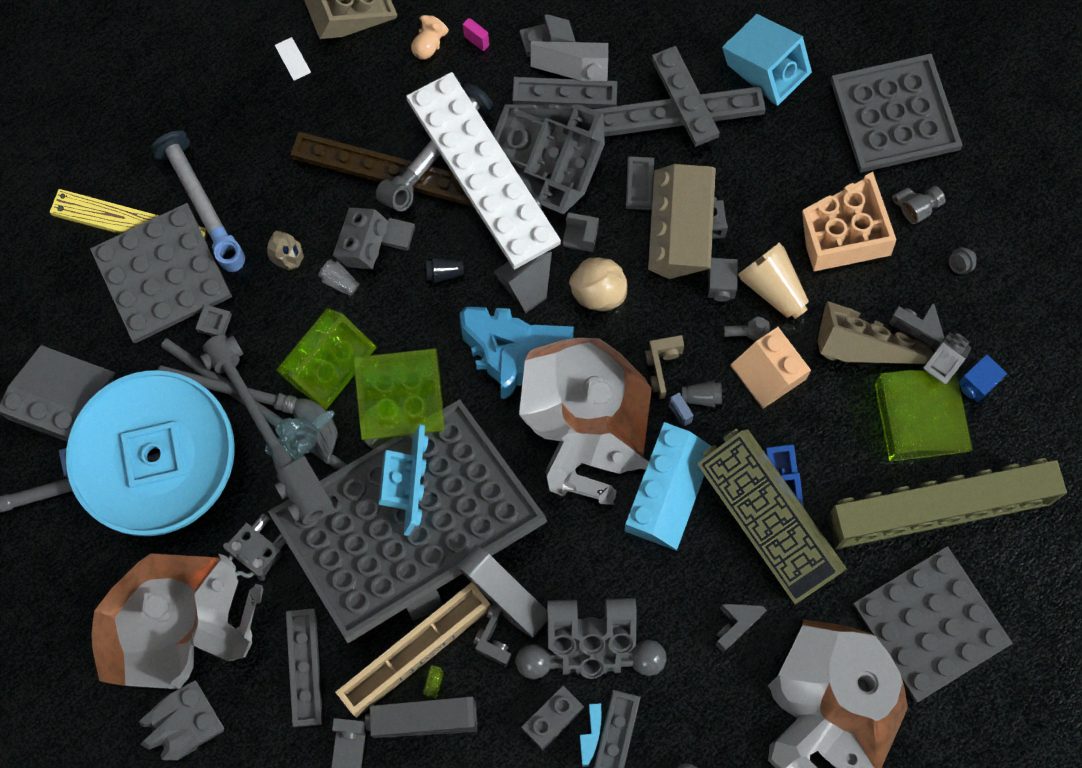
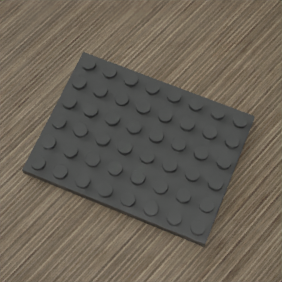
M460 399L319 481L335 509L331 514L312 524H303L301 519L295 522L287 508L292 504L289 499L268 511L347 643L463 574L456 566L475 544L492 556L547 522L545 515ZM419 424L425 425L424 435L428 436V445L422 457V460H426V469L420 480V484L424 485L422 500L418 503V509L422 510L420 525L418 527L415 526L411 534L406 536L404 535L406 510L378 505L382 462L386 450L411 455L412 437Z

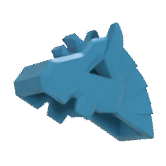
M465 307L460 312V327L463 341L471 347L473 357L476 355L482 357L481 360L475 361L477 370L487 369L488 374L501 384L502 399L511 396L516 387L523 384L525 359L532 349L561 340L573 339L574 327L529 325L519 318H512L510 309L496 308L494 316L489 315L486 307Z

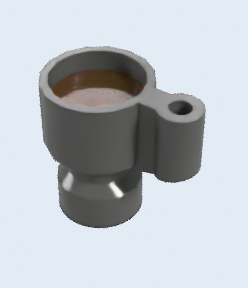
M937 186L927 189L924 195L914 193L910 188H905L892 196L894 203L901 207L905 218L912 224H917L929 217L932 213V208L936 209L946 202L944 193Z

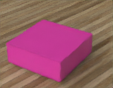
M468 18L463 23L464 37L484 51L489 46L488 32Z

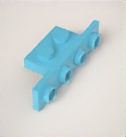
M419 424L412 437L411 455L386 450L382 462L378 505L406 510L404 535L406 536L411 534L415 526L418 527L420 525L422 510L418 509V503L422 500L424 485L420 484V480L426 469V460H422V457L428 445V436L424 435L425 425Z

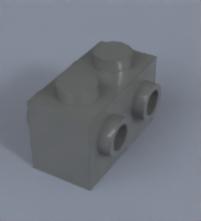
M349 208L333 256L346 267L373 269L389 221L375 209Z

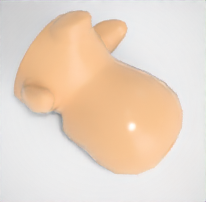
M422 15L419 18L422 22V28L419 29L420 33L411 44L412 53L417 58L423 60L430 58L440 48L439 39L449 31L442 21L428 15Z

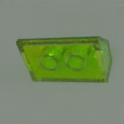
M327 308L276 371L295 388L327 410L377 347L342 313Z

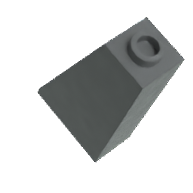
M473 697L370 706V713L365 715L366 731H371L373 738L477 732L476 702Z

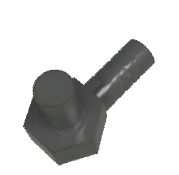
M759 316L748 322L747 325L724 326V337L748 336V338L754 341L759 340L770 332L769 321Z

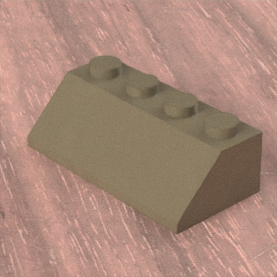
M673 164L654 171L648 270L672 279L711 269L716 168Z

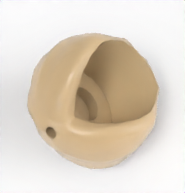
M600 257L588 258L579 265L569 280L573 296L580 305L588 309L597 311L612 310L623 303L627 295V279L622 268L611 259Z

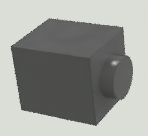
M711 258V269H708V298H714L716 301H729L735 298L737 292L738 259Z

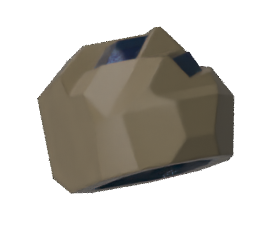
M275 231L267 247L269 259L277 266L287 270L298 268L304 257L300 243L288 233L282 231Z

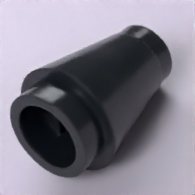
M432 256L430 259L424 260L426 281L435 283L463 276L464 274L462 260Z

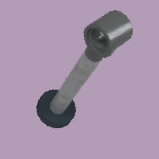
M471 83L464 84L463 90L478 113L482 116H488L489 111L494 110L491 99L477 86ZM432 140L401 176L396 175L392 180L386 179L379 184L376 190V198L380 204L397 211H404L410 207L413 200V185L441 154Z

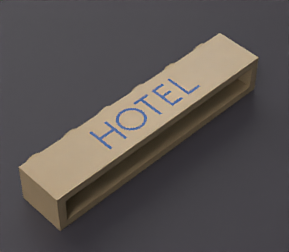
M471 582L338 689L336 694L350 712L358 718L370 706L377 703L489 612L491 604Z

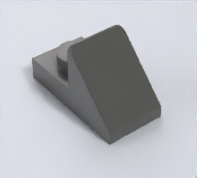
M548 14L544 15V24L520 30V37L526 57L531 56V41L575 42L569 20Z
M932 304L923 320L914 311L898 307L889 322L893 327L929 345L935 351L944 340L934 304Z
M722 604L720 610L733 622L734 626L732 627L728 623L717 633L720 639L715 645L724 653L767 610L763 606Z

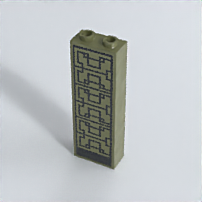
M735 429L723 438L725 440L723 445L718 448L716 445H713L701 454L703 459L697 465L794 604H796L847 568L750 431L747 429L739 432Z

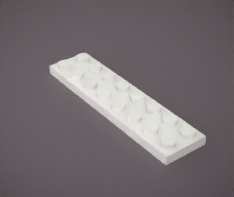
M452 72L407 95L409 105L514 270L560 245V238Z

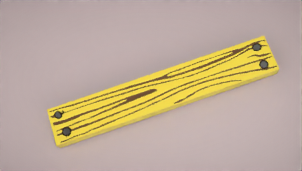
M61 189L58 190L50 210L52 216L118 234L129 231L159 216ZM200 227V230L206 240L208 236V231L206 228Z

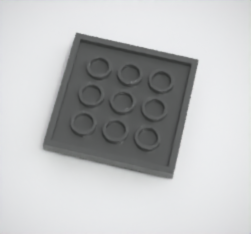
M932 54L833 75L831 77L832 88L860 173L961 150L963 145Z
M188 203L90 248L134 343L202 312L205 304L214 306L232 297Z
M948 546L852 604L869 633L875 635L890 654L901 674L904 687L915 704L1013 644Z

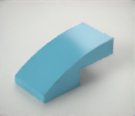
M601 703L589 704L591 734L580 735L582 767L589 765L597 746L601 727Z

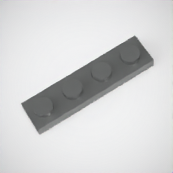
M674 46L652 55V62L694 146L696 147L718 138L720 132L677 47Z
M514 77L513 105H582L587 108L601 109L615 107L617 104V81Z
M316 610L286 611L293 727L322 725L323 712Z

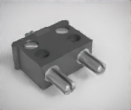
M262 514L252 526L246 523L229 543H224L223 545L231 563L233 564V558L250 572H235L236 577L241 575L249 578L254 575L260 581H264L265 575L282 556L280 549L286 543L282 534L271 543L259 533L270 520L266 514ZM271 553L270 557H265L266 554Z

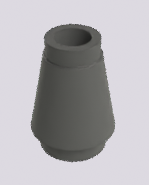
M714 380L682 387V398L689 404L715 407V404H722L721 382L714 383Z

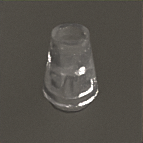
M330 259L318 274V277L323 279L322 283L349 296L359 286V283L355 281L338 261L334 262Z

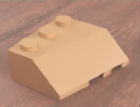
M873 172L867 174L863 180L847 185L843 191L833 196L829 195L802 211L806 249L813 271L891 256L896 237Z

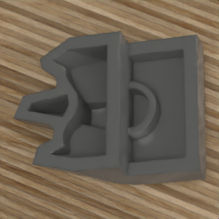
M196 680L165 697L138 722L143 727H151L153 729L152 733L141 745L148 750L162 745L164 747L161 754L162 760H179L195 751L199 745L222 733L225 729Z

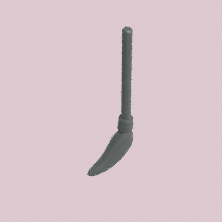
M159 366L158 371H169L189 377L207 389L239 397L231 383L165 366ZM248 388L255 401L273 405L276 410L293 414L297 423L306 432L310 433V437L319 450L326 464L330 462L338 432L330 414L321 405L309 399H297L295 396L282 393L274 395ZM305 426H307V427L313 429L314 434H315V441H314L313 433L310 431V429L306 428Z

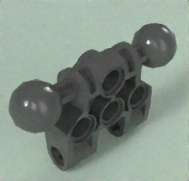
M635 598L605 599V616L601 619L595 617L578 619L577 600H547L548 649L542 644L529 643L519 649L515 660L519 673L529 679L542 678L549 672V669H562L563 675L577 672V674H581L586 678L594 679L602 674H606L608 671L621 673V667H633L641 675L653 676L664 669L667 656L663 646L657 641L647 639L636 644Z

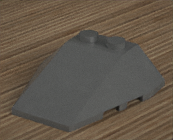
M505 105L493 136L531 195L539 201L540 205L565 214L585 194L605 145L604 114L582 105Z

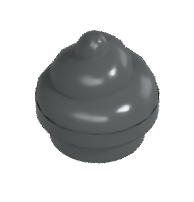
M957 248L949 258V265L955 273L967 274L976 267V254L968 248Z

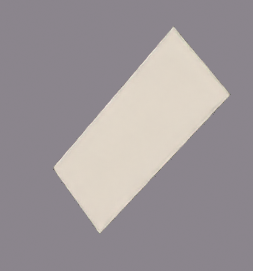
M292 37L275 45L293 80L311 73Z

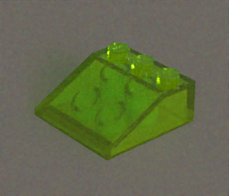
M436 349L354 358L362 440L413 435L419 424L425 425V433L445 431L440 368Z
M907 370L880 374L875 382L890 462L972 451L956 372L947 384H944L928 371Z

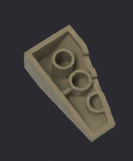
M829 301L825 305L817 341L820 354L830 360L926 364L933 356L929 345L901 332H897L894 335L883 327L882 323L876 320L874 324L868 323L858 318L860 313L853 309Z

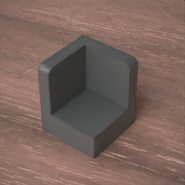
M567 213L563 246L593 252L599 218Z

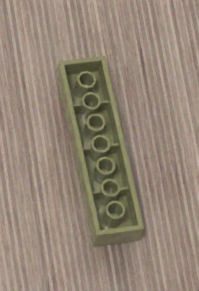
M1046 458L1030 462V466L1020 468L1019 464H1012L1003 467L1001 472L992 473L991 469L975 473V477L965 479L964 475H958L947 479V483L937 484V481H929L920 484L918 489L910 490L909 486L892 490L893 494L882 496V492H875L866 495L864 500L855 501L854 498L837 501L838 505H835L827 516L834 548L839 549L1052 505L1067 493L1058 461L1047 462Z

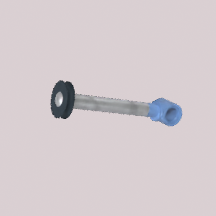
M173 131L161 136L151 146L154 157L157 160H170L214 242L212 249L220 266L228 272L239 270L245 263V255L234 237L228 235L183 153L188 148L190 139L187 138L184 131ZM235 251L234 257L224 259L227 252Z

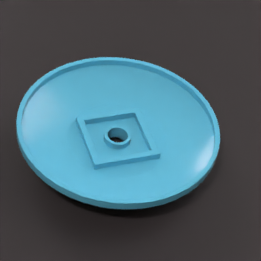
M157 370L133 373L113 381L98 391L77 416L71 429L66 449V466L69 482L83 508L107 527L121 533L136 536L166 534L183 528L197 520L218 499L226 486L232 470L234 436L230 421L222 405L213 394L198 382L169 371ZM155 448L160 449V458L155 462H149L147 459L149 451Z

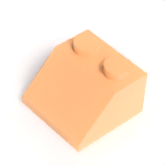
M779 327L757 340L731 364L732 369L762 409L805 381L811 371Z

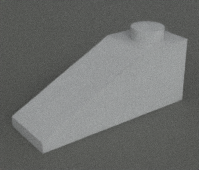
M531 41V67L580 81H607L608 43Z

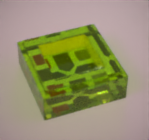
M432 665L430 667L423 693L426 697L435 699L438 696L444 673L440 667Z

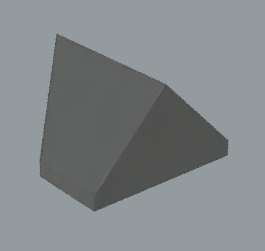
M552 252L544 253L515 270L508 261L494 271V275L525 314L547 299Z

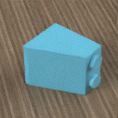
M758 14L747 22L722 47L728 66L753 87L761 86L762 94L777 106L812 73L803 36Z

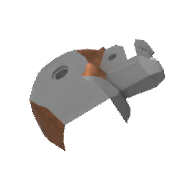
M803 619L801 630L779 675L768 685L778 705L797 718L770 744L768 761L775 768H817L810 761V754L819 751L836 768H882L908 707L901 674L890 654L875 635L852 627Z

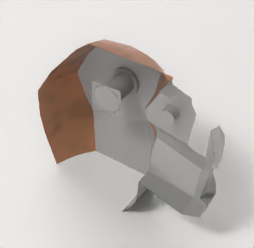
M573 338L532 349L525 359L519 415L536 434L545 439L560 441L545 471L551 492L564 496L570 491L598 499L600 504H614L616 490L611 485L577 475L575 469L581 463L618 474L636 469L646 470L649 461L643 457L652 388L646 379L618 351L601 339Z
M166 554L148 555L139 561L111 588L94 611L92 646L99 681L124 686L180 689L193 670L194 646L226 661L246 657L252 645L250 627L255 605L261 602L262 585L255 584V587L249 590L241 624L235 629L228 623V613L238 580L235 574V567L227 556L219 554L220 558Z

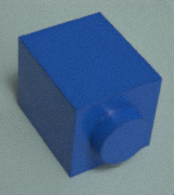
M986 355L964 375L958 384L968 398L979 402L1007 373L993 359Z

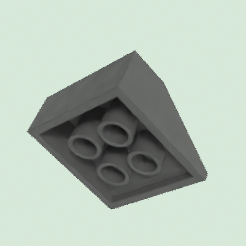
M41 345L8 386L0 403V414L8 420L68 442L73 424L83 407L98 391L112 382L115 373Z

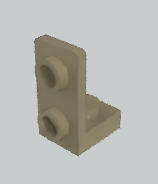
M682 335L652 340L649 343V350L645 351L647 366H652L654 376H650L653 393L658 392L659 400L665 399L666 395L659 358L663 357L664 360H671L679 357V354H682L684 349Z

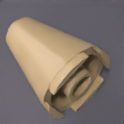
M780 242L738 274L741 278L740 280L786 318L792 315L796 319L808 310L805 306L809 302L786 250Z

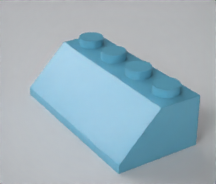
M664 422L626 521L624 531L677 551L704 478V473L697 463L703 459L701 454L712 446L690 431Z

